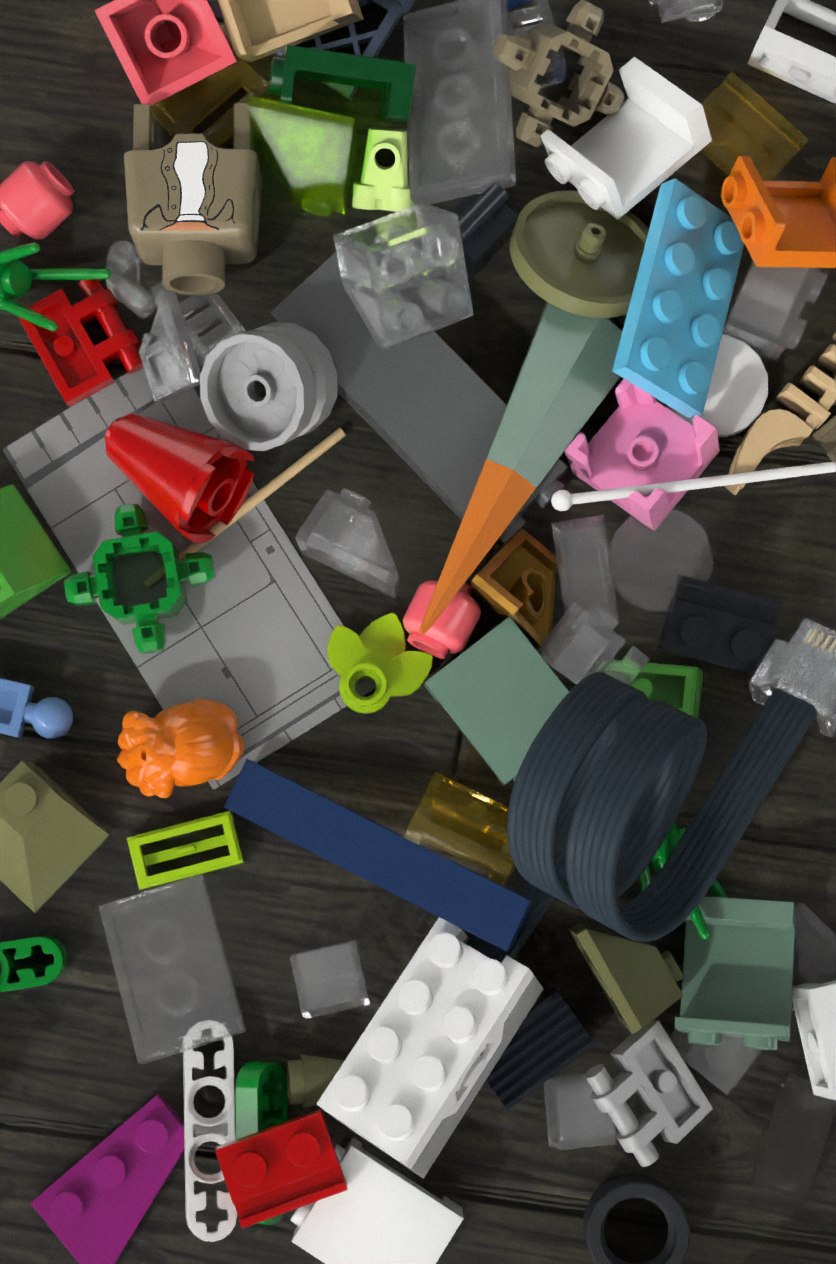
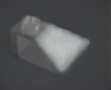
M342 488L340 495L327 489L301 526L295 538L301 553L396 599L400 591L399 574L376 513L368 509L371 502L365 497L345 488Z

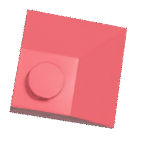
M114 0L95 10L141 104H150L151 107L238 62L208 0Z

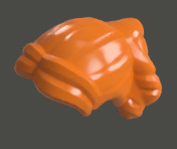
M195 699L193 702L170 706L158 713L154 718L136 711L128 712L123 717V730L118 738V745L122 751L117 761L123 768L127 769L126 778L128 782L133 786L139 787L142 794L149 797L156 795L160 798H168L172 794L174 786H194L212 779L219 780L223 778L240 760L244 753L245 744L242 736L238 733V719L235 712L229 706L216 700Z

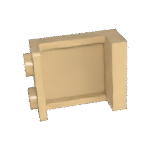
M212 0L214 3H219L224 22L219 24L233 53L235 52L237 58L248 62H253L282 51L287 45L295 46L363 20L358 0Z

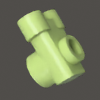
M381 127L369 128L361 182L353 183L352 207L393 212L414 211L415 187L408 185L409 151L407 130ZM382 148L390 149L395 155V163L390 167L380 166L376 161V152Z

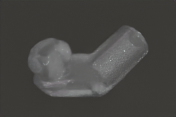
M125 240L113 243L106 259V269H110L112 272L111 278L106 279L107 289H110L114 297L136 315L146 319L157 308L158 298L140 285V258L133 243Z

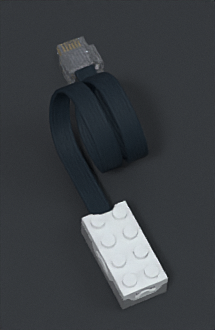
M804 618L789 643L779 639L774 640L748 681L753 700L762 705L763 708L659 873L635 899L622 907H618L617 898L632 886L651 862L675 822L691 790L704 755L707 729L702 720L688 715L686 712L680 711L664 701L656 700L649 703L643 691L637 690L603 672L592 673L574 686L558 704L532 742L521 764L511 793L507 834L510 853L516 867L504 886L534 901L511 951L506 952L473 934L468 938L461 928L439 917L320 1097L317 1105L338 1122L424 1179L543 991V987L531 970L514 959L553 898L555 897L571 907L581 909L590 918L633 941L647 942L656 940L677 928L693 912L713 884L814 719L817 720L822 734L833 738L836 733V631Z

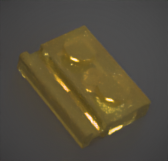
M732 71L718 88H715L701 103L712 141L700 151L728 176L738 156H749L762 180L773 181L790 163L793 157L805 147L809 140Z

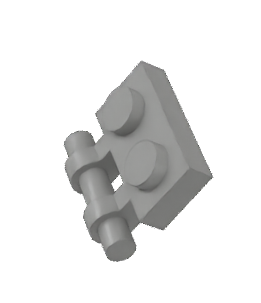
M653 1020L638 1032L631 1033L610 1053L621 1070L613 1079L603 1064L590 1068L585 1074L586 1080L593 1089L592 1100L600 1112L608 1113L618 1129L616 1137L625 1152L634 1154L642 1167L653 1164L659 1158V1153L651 1142L659 1133L665 1142L678 1144L713 1109L661 1023ZM634 1093L646 1110L639 1118H636L626 1102Z

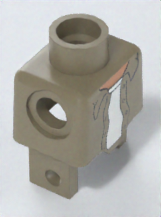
M234 103V149L217 148L208 143L202 134H176L169 144L156 149L157 126L150 104H134L133 150L124 153L128 229L139 258L148 265H162V285L169 291L184 295H207L219 292L225 287V265L251 263L256 258L258 250L263 182L258 156L254 152V121L250 103Z

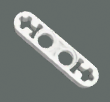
M208 1020L192 1027L186 1035L183 1044L185 1212L187 1226L191 1232L203 1241L215 1242L224 1239L231 1233L236 1225L237 1211L232 1203L228 1188L226 1193L215 1190L217 1208L226 1209V1220L218 1221L216 1231L207 1232L204 1222L196 1221V1211L204 1210L206 1207V1191L194 1194V1181L214 1184L225 1179L222 1170L212 1175L200 1172L195 1166L194 1157L198 1147L205 1142L212 1141L223 1145L236 1140L234 1049L232 1036L228 1029L219 1022ZM203 1031H212L213 1039L223 1042V1050L217 1051L213 1055V1070L224 1067L225 1079L208 1076L193 1081L192 1068L204 1070V1056L202 1052L193 1051V1042L202 1039ZM207 1085L220 1089L225 1099L223 1110L213 1118H204L199 1115L194 1109L193 1104L194 1095L197 1090Z

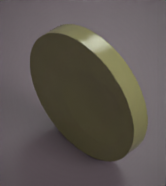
M578 191L550 192L535 198L520 212L511 234L510 255L521 279L533 292L548 303L580 316L613 318L626 315L628 312L649 229L630 211L617 220L601 207L597 210L591 208Z

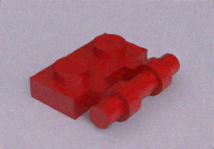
M99 279L81 280L78 283L85 299L73 306L61 288L27 307L55 321L58 324L56 331H49L18 317L61 396L69 407L115 383L105 365L114 359L121 360L128 374L136 373L146 366V362L138 350L141 346L134 330L125 327L116 311L118 307L116 298L110 289L103 288ZM93 319H98L108 339L94 346L83 325Z

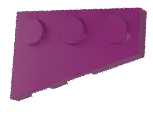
M159 1092L30 1203L79 1264H115L184 1151V1122Z

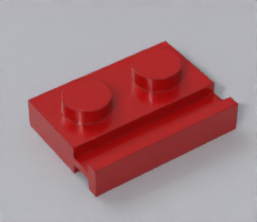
M322 1109L217 1146L215 1149L232 1203L235 1205L241 1229L348 1190V1184L342 1172Z

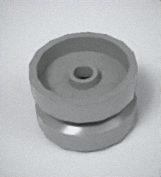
M273 322L220 341L207 355L200 374V399L209 422L225 440L245 450L266 451L317 429L331 414L337 398V371L329 350L314 333L296 323Z

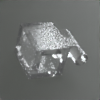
M575 601L537 650L546 663L576 685L588 675L596 672L606 673L630 685L650 659L636 647L632 646L621 662L614 658L626 642L624 638L613 631L619 621L595 603L587 611Z

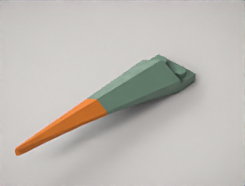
M548 302L545 304L486 461L420 625V635L429 631L620 378L619 375L612 372L627 314L613 318H592L564 311Z

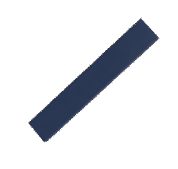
M246 759L224 808L506 952L511 951L534 902L253 760Z

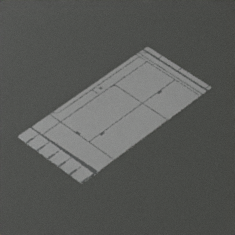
M168 348L146 360V366L140 371L133 374L125 373L115 379V383L73 405L3 448L4 454L78 573L89 571L91 575H95L92 556L105 540L122 538L121 535L115 532L114 515L119 506L139 504L146 514L149 530L144 531V533L157 531L170 540L178 548L179 552L193 542L185 538L106 455L105 434L114 420L130 413H137L227 441L209 422L201 399ZM253 482L245 501L258 491ZM265 500L197 551L213 556L216 577L208 583L193 587L190 585V582L184 583L187 602L177 616L159 619V623L165 624L167 642L163 651L142 654L135 645L132 628L136 627V623L124 625L102 610L163 710L176 704L193 702L195 699H210L226 704L235 712L238 719V733L242 736L245 744L244 753L233 769L223 778L208 781L212 789L218 788L240 774L246 759L255 762L261 761L347 706L343 702L339 691L341 677L331 667L327 657V645L334 628L337 625H344ZM155 551L124 556L122 557L123 560L114 561L116 570H113L118 602L121 605L129 607L157 602L159 598L167 597L166 588H168L166 576L150 589L142 582L164 565L163 556L160 553L157 554ZM97 598V599H96V602H97V604H98L99 607H100V601H99V598ZM363 679L356 685V692L364 696L375 689L376 684L370 679Z

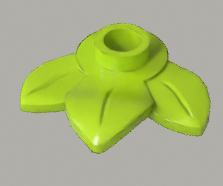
M389 613L373 621L364 629L360 636L347 627L337 625L329 638L327 645L329 664L341 677L339 691L343 702L355 712L362 714L374 713L382 709L388 703L390 697L413 694L421 687L430 673L433 662L432 655L421 651H405L404 631L395 613ZM363 679L372 680L376 684L375 692L368 697L359 695L356 692V685L359 681Z

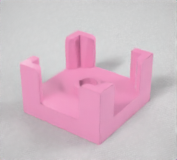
M625 379L622 380L615 390L619 407L592 440L588 443L585 434L580 432L565 450L572 473L597 491L696 479L720 451L716 427L698 415L692 418L693 425H691L656 401L655 397ZM654 489L650 495L643 496L639 492H633L628 498L611 501L655 531L687 491L666 493L663 489Z

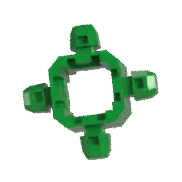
M139 504L119 506L114 515L115 532L121 535L122 538L105 540L92 556L95 575L85 571L71 575L64 580L66 598L69 603L78 606L96 604V599L99 598L101 609L124 625L136 623V627L132 628L135 645L142 654L160 652L164 650L167 641L165 624L159 623V619L177 616L187 602L184 583L190 582V585L193 587L208 583L216 577L213 556L204 552L186 553L185 559L180 560L179 550L170 540L157 531L144 533V531L149 530L146 514ZM155 551L157 554L160 553L163 556L168 588H166L167 597L159 598L157 602L129 607L121 605L118 602L113 570H116L114 561L123 560L122 557L129 555H138Z

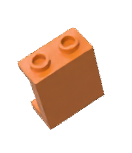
M738 156L730 175L724 180L720 196L756 267L836 268V157L831 158L820 182L762 180L752 159L749 156Z

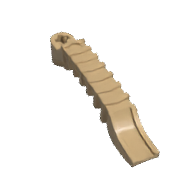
M835 332L834 335H833V339H834L835 341H836V332ZM830 344L818 359L820 364L834 373L832 377H829L815 366H810L799 380L802 386L819 397L818 400L815 402L792 383H787L776 399L790 411L782 409L770 410L756 420L742 439L728 474L755 471L764 456L783 447L800 446L814 429L817 430L831 414L828 410L836 403V345ZM746 483L727 485L725 488L736 496Z

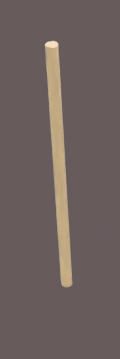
M339 427L248 498L228 525L219 521L209 531L217 537L346 436L344 431ZM210 541L200 544L192 542L179 552L180 560L185 559L186 553H196ZM164 565L142 581L148 589L166 576Z

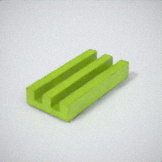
M227 811L128 837L127 842L139 890L244 863L245 860L243 852H241L233 812ZM223 825L224 835L143 856L141 845ZM228 845L230 853L228 856L148 876L146 866Z

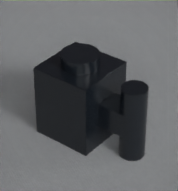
M480 181L437 226V243L440 244L437 249L441 256L455 269L460 270L462 267H465L473 276L511 239V234L519 217L504 203L509 196L498 183L493 182L489 187H486Z

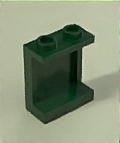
M287 45L281 58L273 57V62L271 61L268 94L277 95L276 107L286 109L292 101L294 78L380 90L381 97L377 122L398 125L409 119L416 64Z

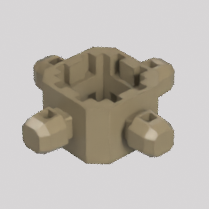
M580 0L566 19L569 22L566 31L544 22L530 28L525 38L512 33H502L494 46L493 54L498 61L511 68L506 77L510 94L530 105L527 113L522 112L516 128L517 138L538 148L543 144L540 135L547 129L552 131L553 127L550 124L553 118L574 127L590 120L594 110L606 115L615 114L619 111L624 100V94L619 87L609 82L613 73L610 54L590 43L593 35L598 36L604 20L603 9L585 0ZM563 45L581 55L578 64L584 66L581 75L575 73L568 87V89L572 90L570 98L567 99L561 96L559 102L556 103L539 95L538 92L541 85L534 81L538 74L544 76L551 60L546 58L549 50L552 49L558 52L560 46Z

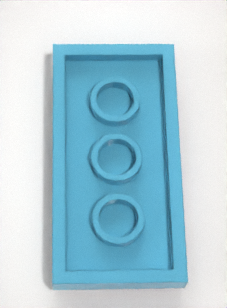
M676 178L660 185L612 372L689 418L695 415H702L744 243L729 215Z

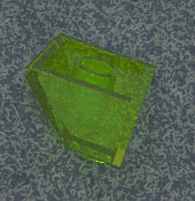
M250 96L247 106L256 144L294 203L301 204V208L306 212L319 216H329L332 211L345 214L358 159L355 118Z

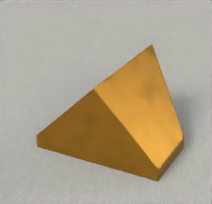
M522 528L476 574L471 581L470 587L473 589L472 593L504 620L510 616L525 637L550 657L556 570L562 561Z

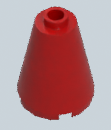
M130 413L124 417L117 418L111 423L105 434L107 457L185 538L197 544L210 541L216 536L209 530L219 520L226 525L232 521L244 503L252 485L254 473L246 467L247 460L254 461L253 455L236 444L137 413Z

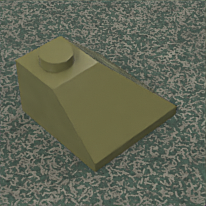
M21 760L0 783V881L34 913H38L111 834L35 762Z
M579 923L568 928L619 1021L632 1034L643 1029L683 997L677 982L684 979V976L668 950L660 954L658 949L649 943L633 941L624 936Z

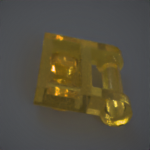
M234 52L238 62L151 106L153 117L174 138L176 134H195L192 130L241 87L248 93L237 103H250L252 116L256 115L262 108L267 111L276 104L277 95L268 94V82L259 76L245 60L237 58ZM234 106L202 133L207 142L217 148L234 134Z
M434 772L403 838L419 844L420 840L427 842L490 872L488 878L502 885L505 883L514 864L507 834L509 807Z

